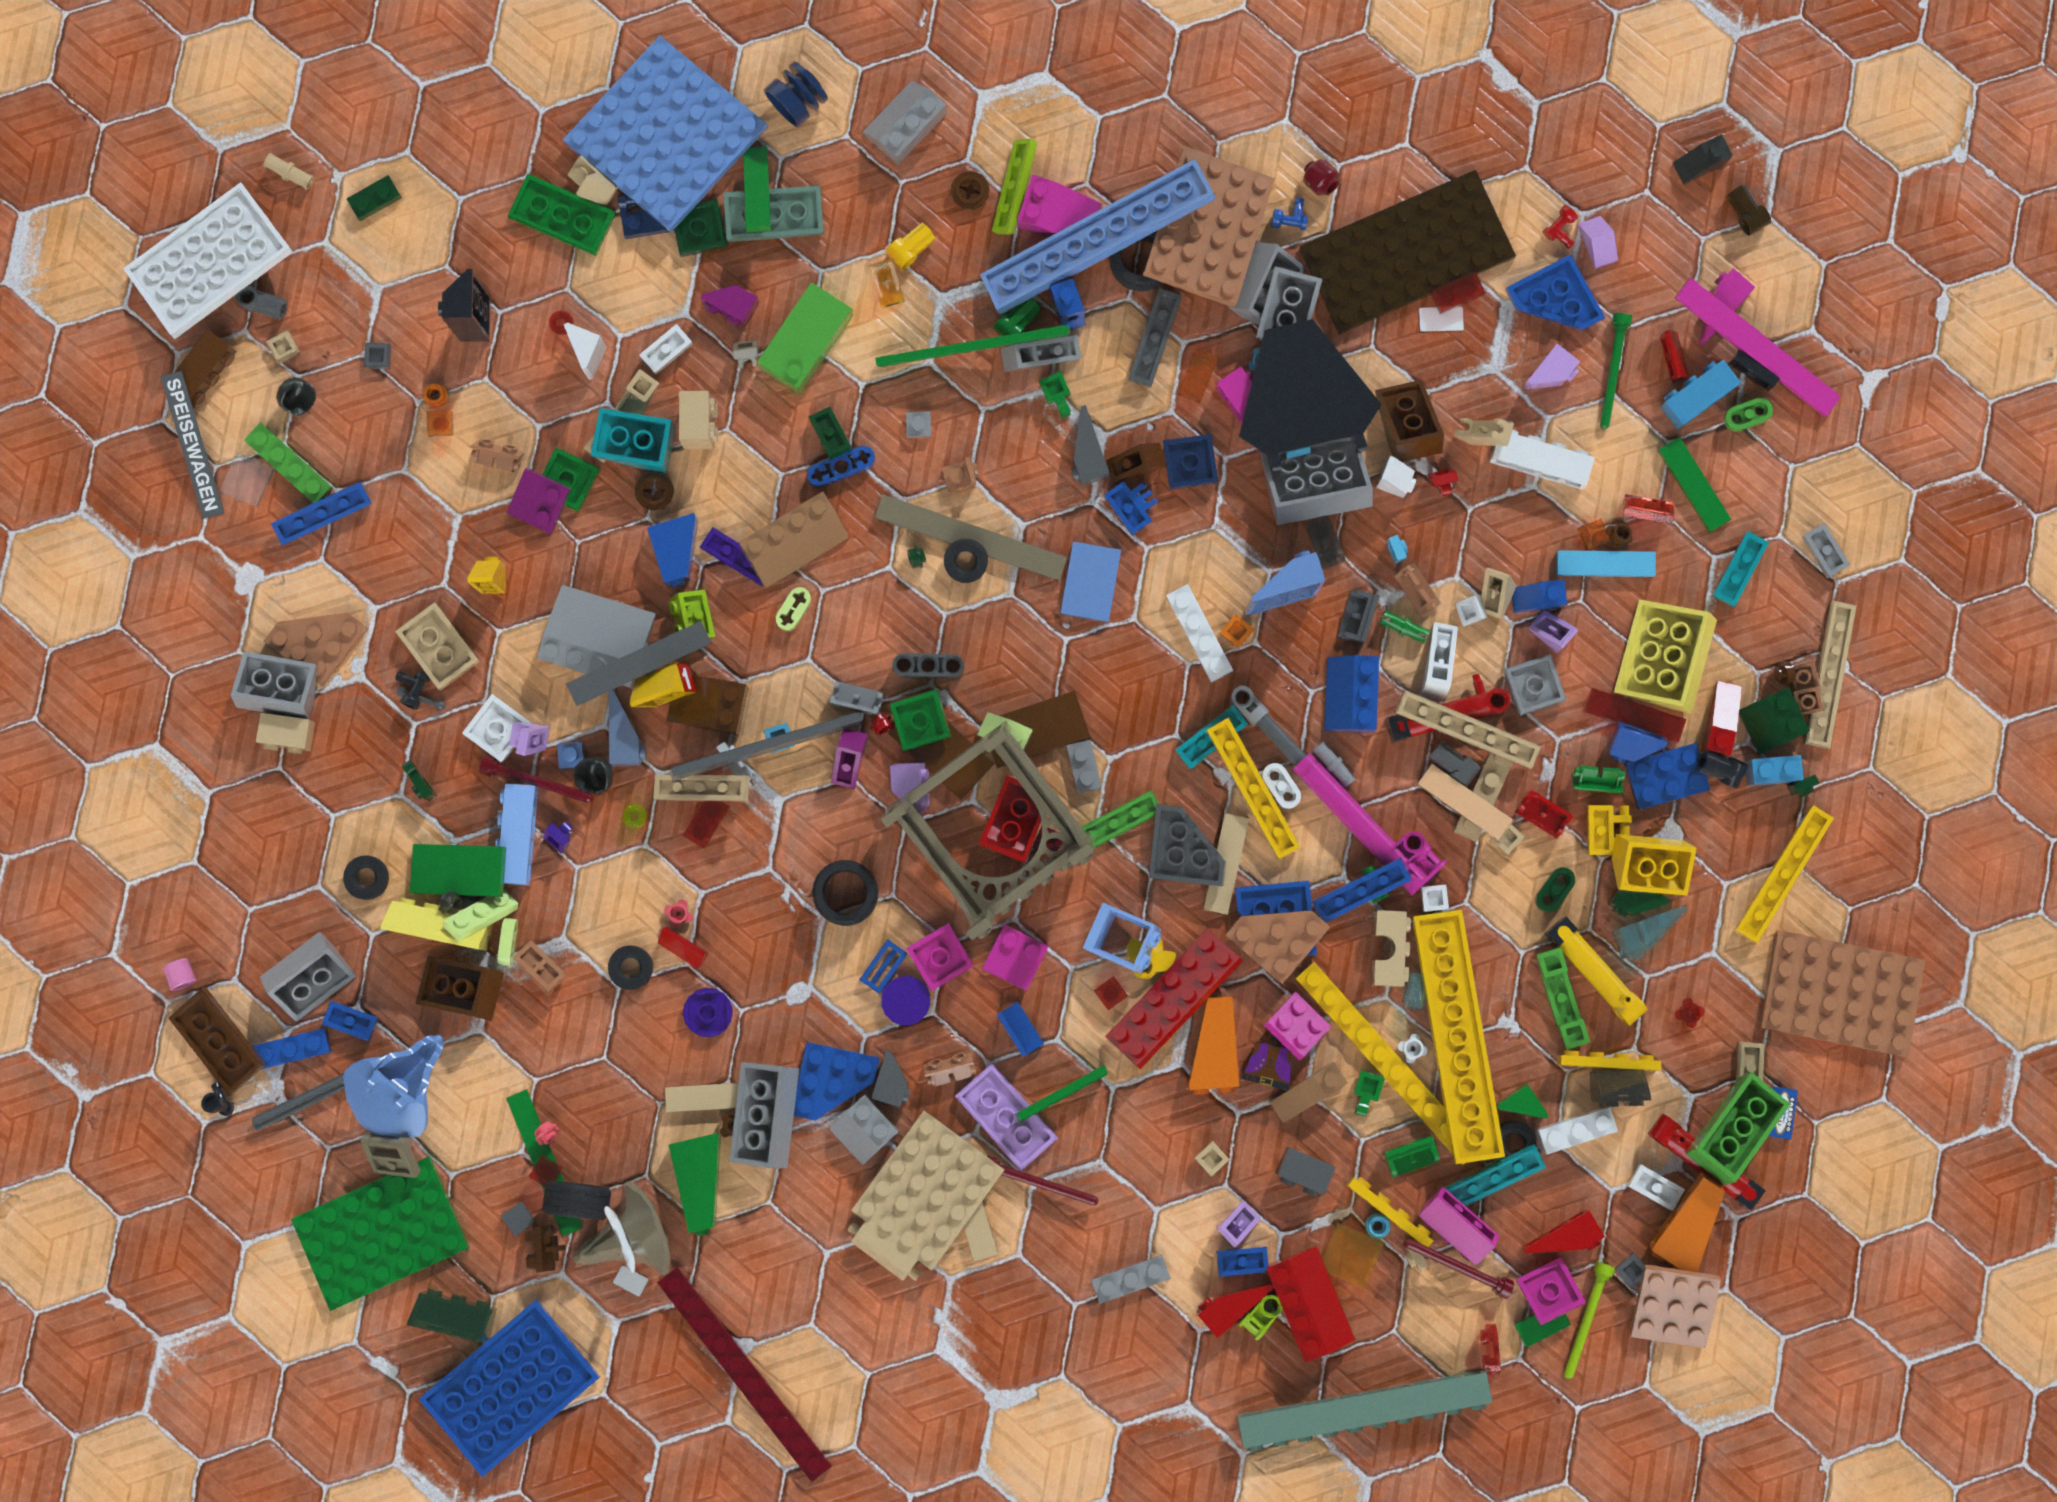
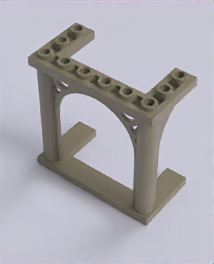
M1004 721L890 805L881 818L886 828L896 820L956 898L969 922L966 934L971 940L976 937L982 939L992 931L990 928L993 926L994 917L998 913L1006 914L1014 907L1012 903L1020 898L1023 901L1034 893L1032 889L1038 884L1044 886L1054 878L1052 874L1060 869L1063 872L1071 865L1074 867L1078 863L1082 866L1093 857L1092 854L1094 852L1095 838L1090 832L1085 833L1010 733L1012 728L1007 721ZM993 749H995L1034 801L1042 821V838L1033 858L1020 870L1001 877L980 876L963 868L952 857L913 805L914 802L986 750L989 753ZM1050 824H1053L1054 830H1055L1056 828H1058V830L1060 831V833H1059V832H1050V833H1049V831L1047 830V828H1048V826H1049ZM1051 838H1057L1064 843V847L1059 851H1053L1047 848L1046 841ZM1044 853L1053 857L1046 858V862L1040 861V856ZM1028 870L1030 874L1029 876H1024L1022 872ZM972 881L980 883L977 893L974 891L976 886L971 884ZM1009 882L1011 887L1007 886L1002 895L1001 884ZM989 883L994 884L997 890L993 900H987L983 895L984 887Z

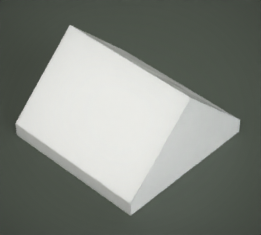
M570 323L564 324L583 372L589 380L593 379L607 346L600 335Z

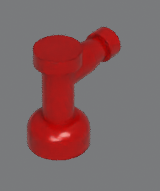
M1564 205L1559 211L1560 217L1542 232L1549 240L1553 241L1557 238L1569 249L1575 242L1572 239L1570 240L1562 228L1566 223H1574L1578 219V215L1571 207Z

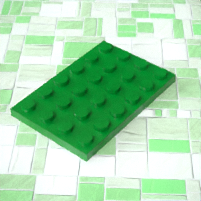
M431 1156L417 1161L421 1171L416 1178L387 1175L291 1219L330 1311L470 1248Z

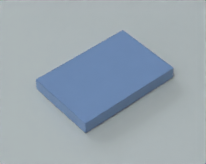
M1073 542L1060 614L1109 623L1121 550Z

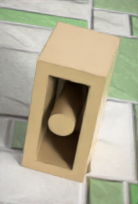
M260 713L256 742L262 744L263 749L278 751V747L288 748L287 752L293 754H302L303 750L311 751L315 722L309 719Z

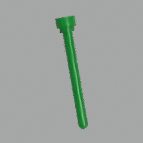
M1614 313L1612 318L1615 336L1600 421L1602 429H1607L1610 426L1625 331H1628V327H1631L1633 316L1626 313Z

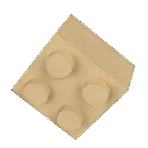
M679 391V441L685 450L714 449V442H718V428L715 427L714 418H718V404H716L715 398H712L709 391Z

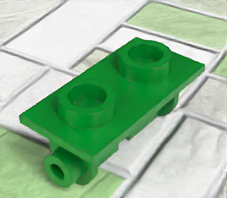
M1580 765L1574 768V772L1572 771L1573 788L1583 791L1623 793L1622 781L1625 780V771H1621L1620 768L1603 767L1602 774H1598V767Z

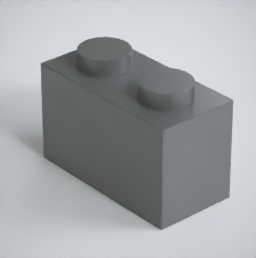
M1287 1147L1276 1175L1281 1176L1280 1182L1294 1187L1295 1183L1304 1186L1303 1192L1317 1197L1318 1193L1325 1194L1336 1167Z

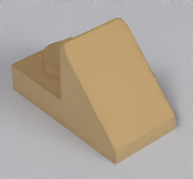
M583 156L578 157L568 173V176L580 186L576 192L578 196L604 206L609 204L618 189V186Z

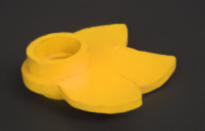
M1131 938L1127 945V956L1133 964L1143 945V942L1141 943L1135 938ZM1161 938L1159 944L1153 947L1150 954L1149 970L1142 972V974L1134 971L1133 973L1139 979H1149L1156 972L1168 970L1174 963L1176 953L1163 951V941Z

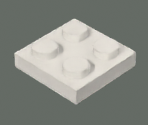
M491 694L462 734L503 763L515 748L509 745L513 723H532Z

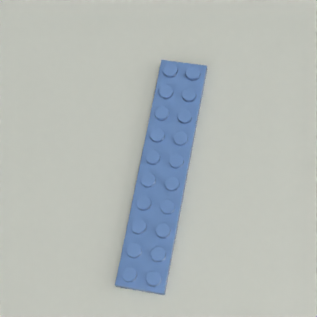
M1193 159L983 272L980 276L996 310L1001 315L1049 289L1051 285L1070 278L1210 203L1216 197L1196 159Z

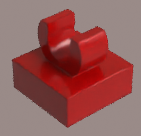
M1448 468L1428 473L1429 483L1434 487L1438 486L1439 493L1442 496L1452 494L1450 483L1458 481L1455 470Z

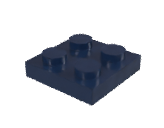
M1211 434L1163 440L1169 490L1218 483Z

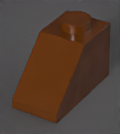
M1160 443L1139 444L1106 460L1113 483L1150 474L1166 466Z

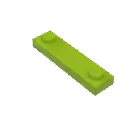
M1033 139L1014 140L992 227V232L998 235L1015 234L1038 143Z

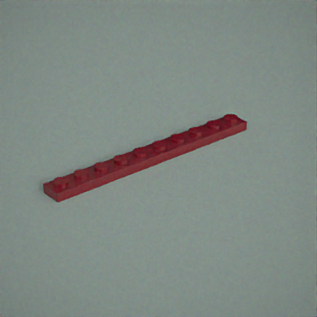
M677 1266L658 1281L657 1284L809 1480L813 1482L831 1468L832 1464L680 1268Z

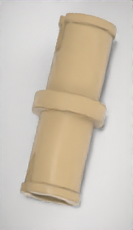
M272 153L268 154L263 166L281 175L283 180H290L305 190H308L314 181V176L296 168V164L292 162L287 163Z

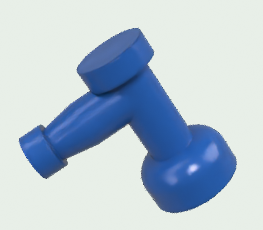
M1295 198L1293 216L1283 215L1281 209L1274 208L1271 228L1277 229L1281 225L1300 227V230L1305 231L1308 216H1302L1304 199Z

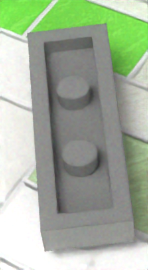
M1159 1255L1091 1280L1098 1301L1101 1304L1171 1278L1163 1255Z

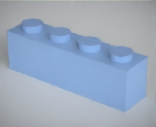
M505 784V789H501L500 804H503V813L498 816V828L501 829L500 838H497L495 846L506 847L504 884L530 886L539 788L536 786Z

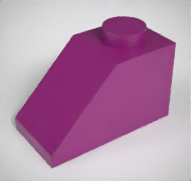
M846 728L843 729L837 746L831 780L832 784L855 789L868 734Z

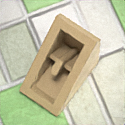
M1491 568L1485 570L1481 600L1486 614L1502 619L1517 585L1510 575Z

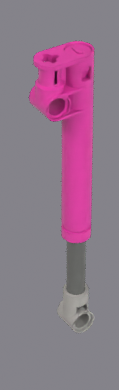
M1239 686L1234 689L1230 697L1231 705H1234L1253 726L1256 724L1295 765L1292 770L1302 777L1301 779L1375 858L1383 866L1400 857L1402 858L1412 877V881L1402 886L1411 896L1447 863L1445 859L1441 861L1431 851L1432 847L1419 832H1409L1395 843L1337 780L1316 761V758L1311 753L1306 755L1267 714L1269 710L1254 696L1250 688ZM1243 692L1247 694L1249 700L1246 704H1239L1235 699V695ZM1408 837H1415L1418 840L1419 845L1416 850H1412L1407 846Z

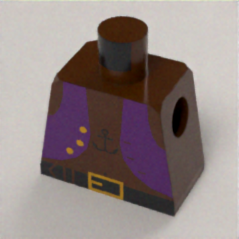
M1269 1031L1266 1044L1261 1042L1255 1043L1241 1079L1289 1091L1291 1052L1286 1048H1282V1043Z

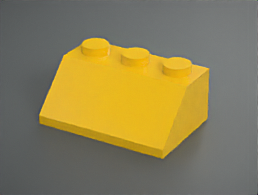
M1616 834L1612 862L1617 888L1627 891L1688 896L1697 848L1684 840Z

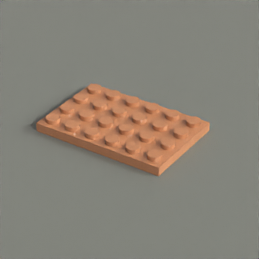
M1184 146L1177 168L1196 159L1216 199L1156 231L1143 276L1235 308L1275 178Z
M1776 930L1759 1028L1909 1058L1925 960Z

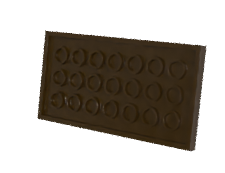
M1476 170L1299 247L1311 275L1322 279L1319 293L1339 335L1516 257Z

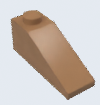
M1330 1062L1269 1103L1281 1122L1284 1123L1348 1084L1336 1063Z

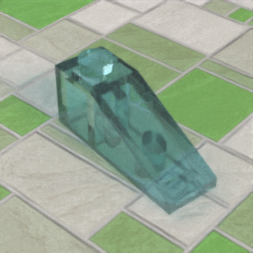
M1686 905L1611 931L1621 959L1629 958L1631 962L1645 957L1643 952L1650 950L1688 910Z

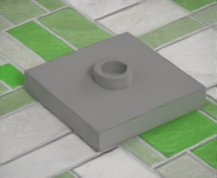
M1551 654L1503 670L1518 716L1566 701Z

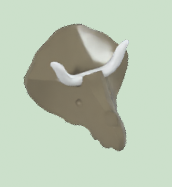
M632 1181L625 1182L617 1211L614 1212L608 1206L604 1207L605 1215L609 1221L601 1230L585 1240L575 1250L572 1256L573 1262L580 1265H593L616 1260L626 1261L627 1268L632 1274L635 1272V1262H640L652 1268L659 1275L664 1276L669 1273L670 1252L667 1243L669 1240L655 1212V1206Z

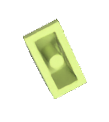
M987 712L977 735L984 737L1004 721H1007L1012 728L1010 733L1022 749L1025 750L1032 735V729L1010 719Z

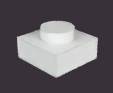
M1474 595L1455 603L1463 627L1488 618L1480 595Z
M1446 885L1420 888L1423 912L1449 909Z

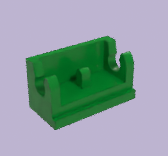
M1426 1136L1383 1151L1391 1178L1438 1163L1440 1160L1433 1136Z

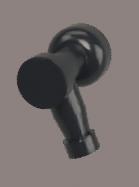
M400 671L397 672L396 681L412 686L410 693L403 695L400 703L411 709L418 710L420 706L418 697L425 682H429V676L420 672H416L415 676L406 675Z
M218 1082L212 1084L211 1088L214 1093H208L202 1098V1109L208 1113L219 1112L223 1116L231 1115L234 1111L233 1103L226 1101L222 1087Z

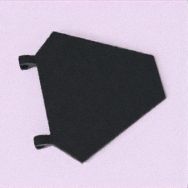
M1313 319L1264 330L1239 438L1268 455L1271 472L1279 471L1282 468L1278 453L1351 436L1354 439L1356 452L1360 453L1368 448L1363 433L1382 404Z

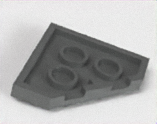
M1157 804L1149 878L1224 886L1226 861L1186 810L1181 806Z

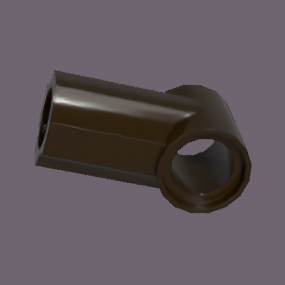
M1746 184L1740 185L1727 194L1726 198L1739 216L1740 227L1746 235L1751 236L1771 224L1769 212L1764 206L1758 205Z

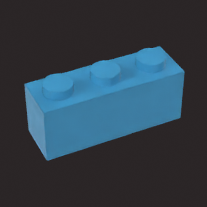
M1724 360L1718 364L1713 361L1703 369L1704 374L1699 378L1695 375L1683 383L1684 389L1679 392L1675 389L1664 397L1666 402L1660 408L1677 430L1741 384V381Z

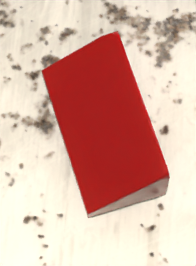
M1666 330L1660 336V341L1672 383L1686 380L1689 378L1678 333Z
M669 927L662 929L658 944L699 969L708 956V952Z

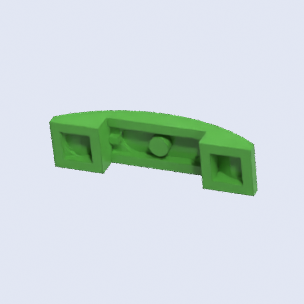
M1561 947L1536 954L1546 996L1566 1050L1590 1043L1584 1020L1580 1016L1568 978V968Z

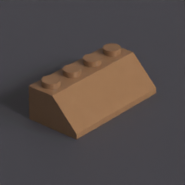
M822 491L741 540L739 546L765 589L846 541L849 537L836 511Z

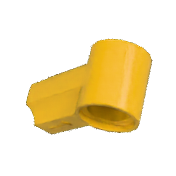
M922 222L903 239L898 238L892 242L885 252L900 270H904L916 260L919 253L936 240V237L927 225Z

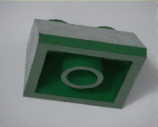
M1789 687L1739 710V716L1758 755L1810 732Z

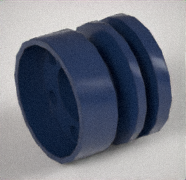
M793 61L789 65L790 71H782L786 84L778 79H774L763 90L777 111L793 126L799 128L810 117L805 106L807 105L813 110H818V102L824 104L828 100V96L816 77L799 63Z

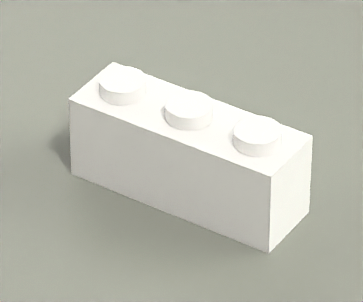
M1602 1107L1535 1129L1534 1132L1541 1153L1548 1155L1618 1132L1610 1107Z

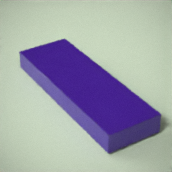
M712 527L701 544L700 549L762 587L761 580L741 551L739 543Z

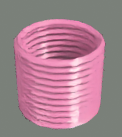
M188 958L173 961L163 967L165 977L172 991L186 988L197 981Z

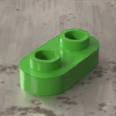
M1756 398L1736 405L1725 413L1724 424L1729 430L1734 432L1766 422L1772 416L1773 406L1765 398ZM1755 408L1761 409L1762 415H1757ZM1733 416H1737L1739 418L1738 424L1732 421Z

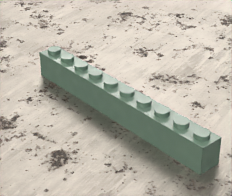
M1479 1370L1236 1416L1243 1448H1248L1249 1451L1264 1449L1263 1445L1273 1443L1274 1447L1287 1445L1288 1440L1298 1439V1442L1311 1441L1314 1435L1323 1434V1438L1337 1436V1431L1347 1430L1348 1433L1363 1431L1362 1427L1372 1425L1374 1429L1388 1426L1387 1422L1396 1420L1397 1424L1412 1422V1418L1422 1416V1419H1432L1437 1417V1413L1445 1411L1447 1415L1461 1413V1409L1471 1407L1472 1410H1481L1487 1408L1486 1404L1492 1403L1487 1372Z

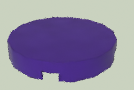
M900 976L891 980L884 988L881 996V1006L885 1015L892 1022L899 1025H913L920 1022L926 1016L930 1008V994L927 987L919 979L911 976Z
M713 988L696 990L686 1000L683 1009V1017L687 1027L702 1037L720 1035L728 1028L733 1016V1008L729 998L723 992Z

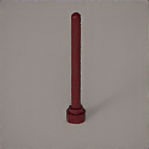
M485 755L480 763L479 773L489 777L499 774L586 803H591L594 799L591 793L500 765L496 758Z
M987 1155L988 1158L1005 1169L1002 1176L1095 1206L1098 1204L1097 1196L1000 1165L1001 1162L996 1161L997 1158Z
M1412 1239L1404 1241L1405 1248L1492 1287V1290L1499 1297L1508 1299L1513 1292L1514 1281L1509 1278H1494Z

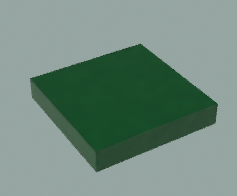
M717 199L698 203L674 229L680 257L728 247Z

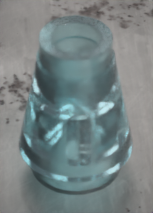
M1409 973V980L1406 984L1402 1000L1405 1009L1424 1010L1427 1000L1421 973Z

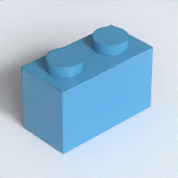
M1801 755L1751 759L1745 762L1749 766L1746 771L1747 786L1796 783L1804 780Z

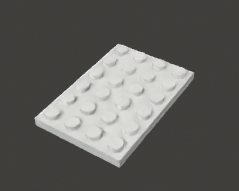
M240 182L123 269L169 334L176 339L293 253V251Z

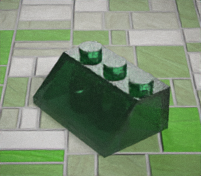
M428 1288L427 1291L419 1293L407 1322L409 1326L483 1342L490 1338L497 1308L491 1307V1302L477 1299L476 1303L466 1301L467 1297L464 1295L452 1294V1297L442 1295V1290Z

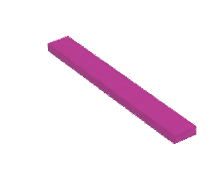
M1689 278L1674 297L1741 352L1780 378L1779 382L1823 417L1830 413L1840 399V395L1694 279Z

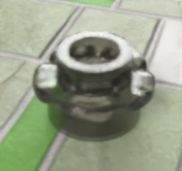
M449 891L441 896L439 900L441 912L454 915L461 909L462 899L457 892Z

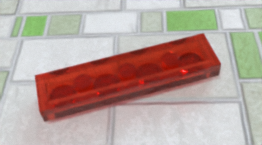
M1595 688L1590 690L1584 709L1585 713L1614 723L1619 721L1663 736L1666 740L1674 743H1679L1686 722L1684 718Z

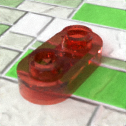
M1485 1324L1484 1330H1480L1481 1345H1485L1486 1355H1482L1484 1371L1488 1370L1489 1375H1500L1501 1364L1496 1324Z

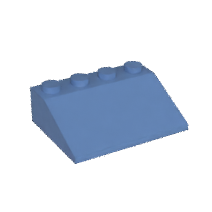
M1309 550L1295 554V558L1251 597L1244 612L1245 616L1315 597L1325 582L1317 552L1310 554Z

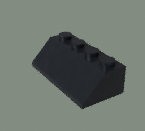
M467 269L442 293V301L438 302V314L442 316L443 321L460 342H490V293L474 270Z

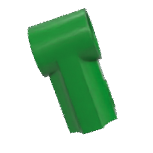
M1030 298L1017 305L1009 314L1005 313L994 324L993 329L1000 336L1022 333L1042 309Z

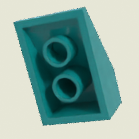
M600 408L591 456L644 470L667 473L676 425L670 419Z

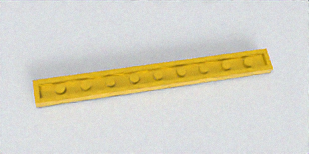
M1313 962L1295 979L1452 1154L1444 1106L1317 964Z

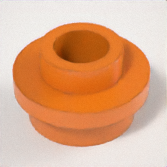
M431 383L425 387L423 399L429 406L440 407L447 401L448 392L442 384ZM434 392L440 393L438 399H432Z

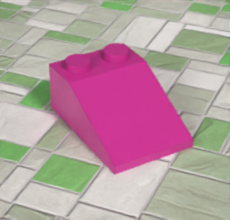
M1032 175L1017 220L1018 228L1050 237L1099 211L1101 203L1057 182Z

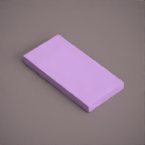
M993 1063L955 1095L1020 1171L1058 1139L1038 1114L1021 1123L1017 1121L1014 1114L1030 1105Z

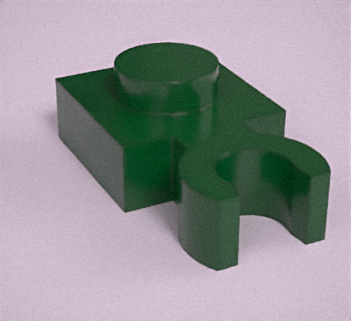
M409 760L402 765L404 771L411 778L410 780L414 784L411 788L419 799L424 798L427 801H431L437 796L413 762Z

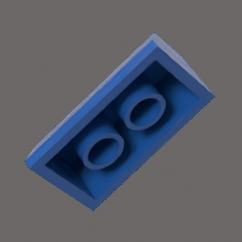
M1350 655L1327 657L1324 731L1374 733L1377 730L1379 656Z

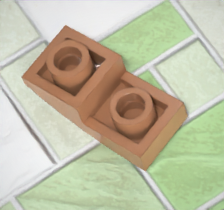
M1815 661L1793 665L1796 674L1795 680H1793L1795 689L1793 693L1802 715L1824 711L1822 691Z

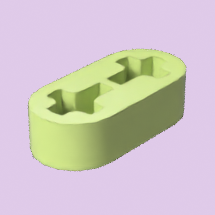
M797 587L793 589L778 611L776 622L780 629L784 631L794 630L811 604V596L805 588ZM804 593L806 602H800L797 608H794L796 604L794 596H800ZM791 610L794 611L791 616L793 623H787L784 626L781 617L783 615L788 616Z
M504 918L498 950V965L512 966L518 932L517 919Z

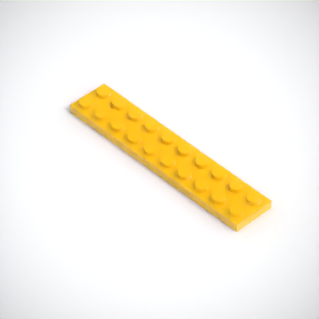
M1462 910L1412 917L1454 1165L1505 1157Z

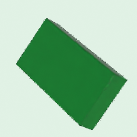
M1534 1314L1514 1324L1526 1348L1571 1325L1566 1314L1540 1326Z

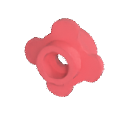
M681 899L677 904L667 905L664 909V913L670 919L669 924L673 928H678L680 924L684 922L689 923L693 919V915L687 909L688 903L685 900ZM678 911L681 912L680 916L676 915Z
M550 1121L545 1122L534 1132L536 1141L539 1142L540 1146L549 1144L556 1139L560 1129Z

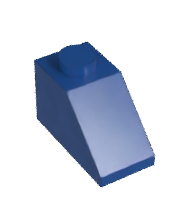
M1565 580L1538 582L1516 587L1512 596L1513 613L1563 608L1567 605Z
M1618 721L1608 751L1612 758L1619 762L1626 763V760L1634 762L1665 748L1667 740L1663 736Z

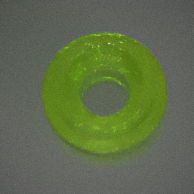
M631 804L623 810L622 820L629 828L637 829L645 824L647 812L641 805ZM633 812L639 813V819L636 821L631 820Z

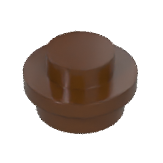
M1779 661L1776 663L1773 673L1778 682L1782 685H1788L1791 681L1795 680V669L1790 662Z

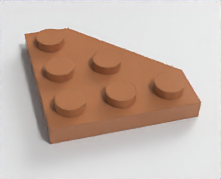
M349 613L278 622L264 642L286 659L317 664L316 682L324 686L369 628Z
M1313 911L1241 916L1225 936L1283 984L1330 926Z

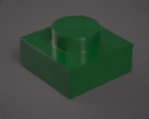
M1815 774L1787 788L1791 796L1799 793L1803 797L1814 792L1813 786L1820 782Z

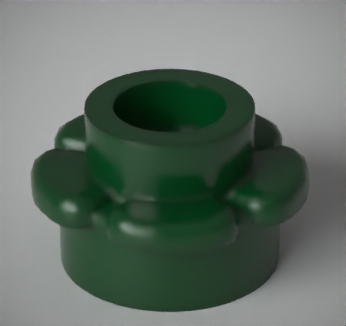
M914 545L912 549L907 550L909 562L912 568L920 567L921 569L923 568L922 563L926 562V557L923 549H918Z

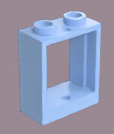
M1102 903L1083 949L1142 974L1143 970H1146L1151 962L1150 954L1153 947H1156L1160 942L1161 928ZM1115 917L1149 930L1134 964L1101 950Z

